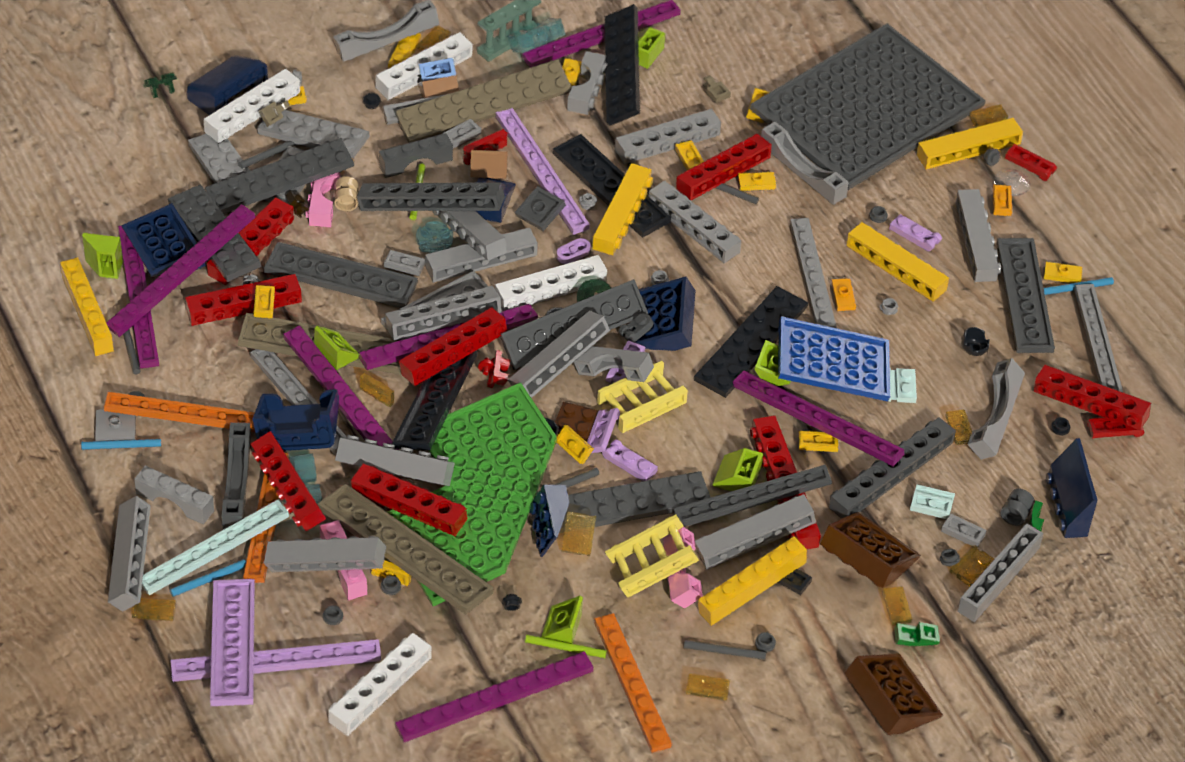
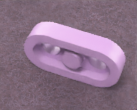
M579 238L561 246L557 250V260L562 264H568L587 256L590 253V242Z

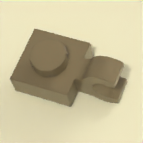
M710 75L704 77L706 83L703 84V87L715 103L730 97L731 92L721 81L716 83Z
M287 100L278 105L272 102L258 112L268 127L283 118L281 112L289 108L290 104Z

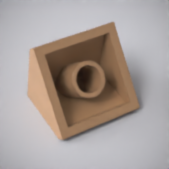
M456 75L418 82L423 99L459 91Z
M471 150L470 177L507 179L508 152Z

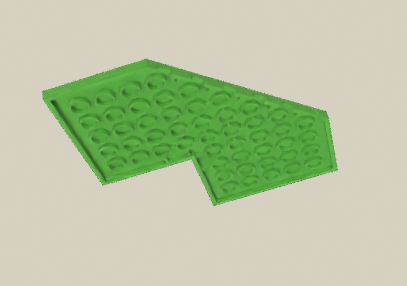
M520 382L448 414L431 450H428L432 458L437 459V455L449 457V462L455 463L450 486H444L431 493L442 495L447 500L460 503L466 507L467 521L456 537L393 509L387 512L485 582L506 573L528 517L531 502H533L557 442L556 434L522 383ZM418 581L432 606L446 601Z

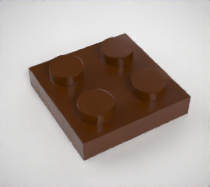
M563 401L555 420L558 426V434L564 425H568L587 442L599 410Z

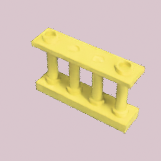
M663 361L653 364L654 368L645 382L628 381L626 377L598 390V405L609 402L613 408L619 409L618 429L622 433L687 403L688 390L684 385L674 389L663 376ZM656 379L667 393L658 396L647 383ZM641 387L652 401L642 404L631 390ZM624 394L634 405L635 409L625 411L615 398Z
M677 515L668 517L655 526L605 551L612 563L618 562L624 576V580L618 583L627 598L699 561L690 545L685 547L678 530L684 526ZM671 534L678 551L667 556L660 539ZM653 543L660 561L650 566L642 548ZM635 553L642 570L632 575L625 557Z

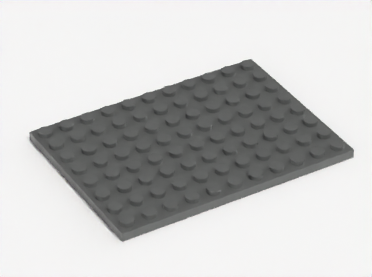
M886 23L751 103L750 110L768 125L776 121L789 133L791 139L803 154L820 168L839 173L848 181V190L916 149L919 142L932 139L985 106L986 100Z

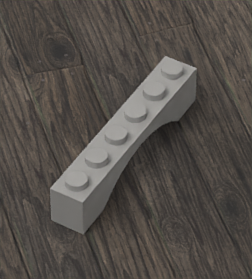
M426 0L413 5L403 18L384 29L372 32L348 30L333 37L338 54L344 62L421 31L431 29L440 23L436 7L431 0Z
M776 121L762 129L761 136L772 144L771 153L834 205L847 197L848 181L839 173L824 170L808 160L797 148L789 133Z
M1013 358L996 364L992 375L994 384L992 413L984 426L972 431L968 446L981 460L997 455L1025 372Z

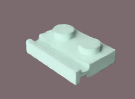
M890 368V398L888 402L897 400V402L916 403L915 369L896 368V370H891Z
M917 484L910 511L948 519L955 493Z

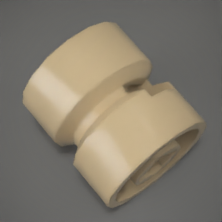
M342 177L336 180V208L341 211H352L357 208L358 182L351 177Z

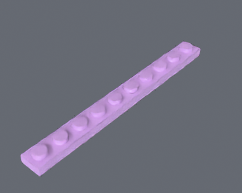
M513 108L496 112L495 117L507 132L508 137L541 187L565 201L566 206L559 214L572 234L589 230V222Z
M379 639L255 651L254 674L381 661ZM211 656L171 660L173 682L211 678Z

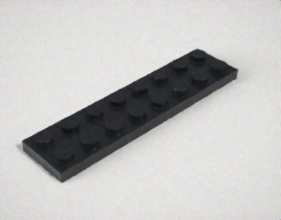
M635 4L605 16V63H607L605 68L606 123L609 126L640 114L638 8Z
M582 134L553 148V155L609 206L625 174ZM646 195V198L641 200L639 211L635 212L632 225L629 224V226L643 238L671 223V217Z
M776 286L694 375V381L726 398L735 388L733 381L743 371L749 373L756 365L765 340L774 344L779 340V320L781 316L797 320L807 309L808 302Z
M477 350L423 381L392 442V445H395L394 449L405 447L413 450H431L478 355Z

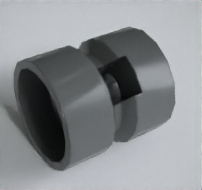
M1014 489L1001 509L1000 514L1003 520L1014 526L1022 525L1035 503L1032 494L1024 489Z

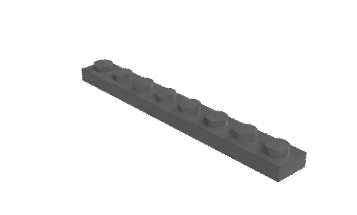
M825 464L674 508V513L678 516L683 526L686 527L831 485L832 481Z

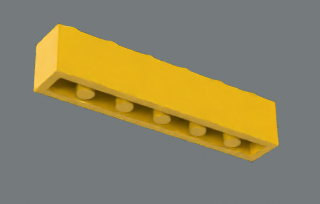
M1013 117L919 142L916 156L925 169H930L985 154L988 149L995 148L1001 150L1012 147L1014 144L1019 145L1021 144L1023 130Z
M631 163L593 236V250L613 256L616 249H620L622 237L627 235L628 225H632L635 212H638L640 209L641 200L646 198L647 188L652 186V169Z
M861 222L848 233L847 247L932 302L947 291L949 277L880 234L872 227Z
M79 258L60 262L62 279L94 355L99 356L113 352L112 335Z
M792 537L698 599L699 614L710 626L714 625L782 578H785L791 572H794V570L806 564L807 549L795 537Z

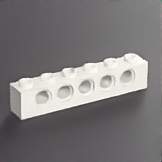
M461 32L452 35L448 39L436 43L434 46L377 74L375 87L389 100L418 85V82H422L419 64L453 58L454 65H457L472 57L473 44Z
M284 69L204 118L205 133L218 143L229 138L237 131L242 130L245 126L260 118L261 115L258 111L272 102L278 105L299 94L300 79L287 69Z
M599 255L495 284V290L500 295L501 309L505 311L607 283V269Z
M414 633L408 638H404L395 650L388 652L382 662L373 666L370 673L361 677L357 685L347 690L338 702L330 706L328 710L329 723L345 735H350L431 659V645Z

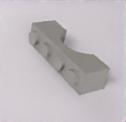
M585 52L581 63V76L588 81L582 85L572 86L568 96L567 111L588 115L590 108L593 109L595 104L594 97L598 96L599 85H602L604 79L603 73H606V55Z
M594 346L590 347L574 361L579 375L595 377L604 370L619 368L624 370L628 381L645 382L654 368L648 352Z
M146 465L134 479L137 495L154 501L157 497L167 498L177 504L183 510L186 517L203 525L214 512L213 496Z

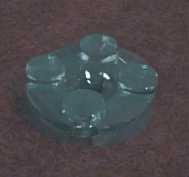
M438 221L427 222L426 226L422 228L420 226L416 233V242L420 251L432 253L448 249L453 243V231L451 228H447L445 223Z

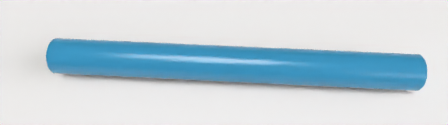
M1110 277L1043 289L1044 294L1049 295L1075 291V285L1094 284V287L1113 285L1114 280Z
M161 439L82 442L81 446L82 450L161 447Z
M241 560L170 589L172 597H175L246 567V560Z

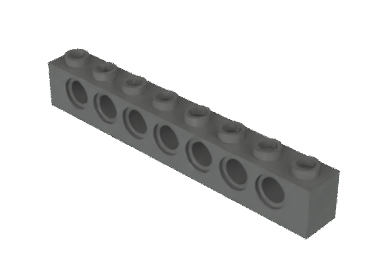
M363 183L357 195L361 211H499L505 198L502 183Z
M940 417L933 422H928L925 428L916 431L910 439L900 443L898 447L904 449V456L894 466L881 460L875 461L869 469L861 471L858 477L854 480H849L843 488L831 494L829 509L841 519L861 512L954 442L956 430Z

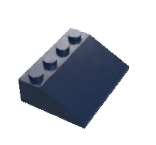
M172 203L121 225L151 277L160 276L197 244ZM205 262L198 269L205 267Z
M682 277L639 289L648 315L653 320V326L634 343L645 346V349L676 351L691 347L696 290L688 278Z
M1076 438L1050 465L1049 473H1046V482L1051 487L1050 497L1055 502L1054 511L1059 516V529L1063 531L1064 538L1088 537L1098 501L1081 440Z

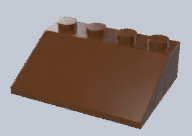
M859 512L829 524L820 542V545L827 552L836 555L844 564L852 566L860 575L866 576L872 580L874 585L882 588L896 581L921 556Z
M901 654L856 656L845 671V675L850 683L857 690L861 699L868 706L871 714L877 719L882 730L887 735L903 734L943 716Z

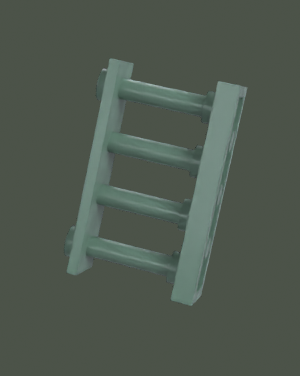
M514 0L478 21L477 25L486 31V43L477 47V53L489 62L540 32V26L532 20V8L541 4V0ZM525 13V20L519 23V16ZM512 21V28L506 30V24ZM499 28V35L493 38V31Z

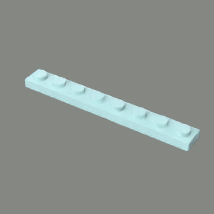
M279 500L272 502L143 575L142 587L150 596L289 517L288 511Z

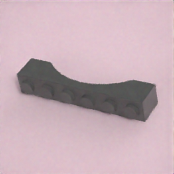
M230 423L227 481L222 505L223 530L244 519L251 445L250 423Z

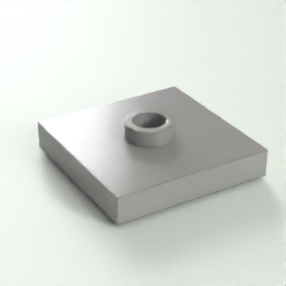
M104 409L96 410L95 441L136 440L135 415L107 412Z

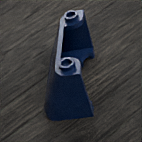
M238 55L232 56L194 82H191L187 87V99L206 114L211 115L229 104V98L249 85L255 88L268 80L267 64L258 59Z
M338 390L323 391L320 395V404L283 406L281 397L276 394H262L253 416L257 439L271 431L283 451L330 448L336 439L339 408Z

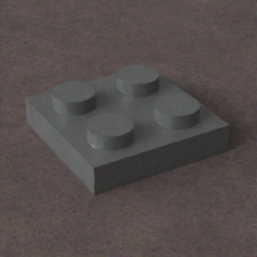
M537 186L515 211V214L518 218L544 232L566 204L562 199Z

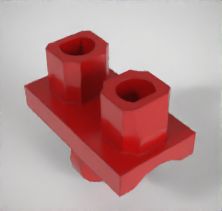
M496 350L494 358L491 360L490 358H485L478 364L479 371L483 372L485 376L488 375L487 387L493 388L495 384L505 386L508 381V374L500 372V370L506 372L509 368L510 360L501 357L502 351Z

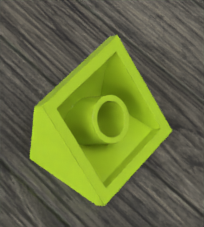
M320 326L315 327L314 344L336 370L359 358V353L339 332Z
M765 340L754 370L761 379L775 386L790 384L791 381L778 378V345Z
M580 595L551 606L541 637L573 644L582 616L583 597Z

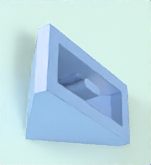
M453 58L419 64L422 81L456 75Z

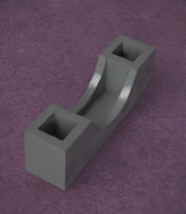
M447 133L384 149L379 151V167L384 177L389 178L402 174L410 163L418 159H431L436 165L452 161L453 144Z

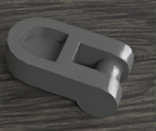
M640 314L628 325H622L619 328V333L627 341L636 342L652 328L653 320L648 314Z

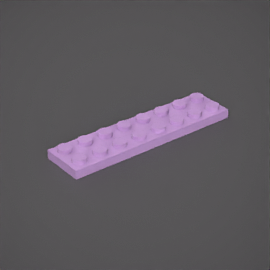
M254 579L213 580L211 706L253 705Z

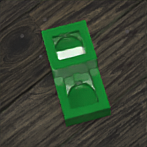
M1036 500L1029 525L1042 532L1044 519L1039 517L1043 503Z
M919 622L917 626L897 623L894 627L896 644L929 646L940 643L938 625Z

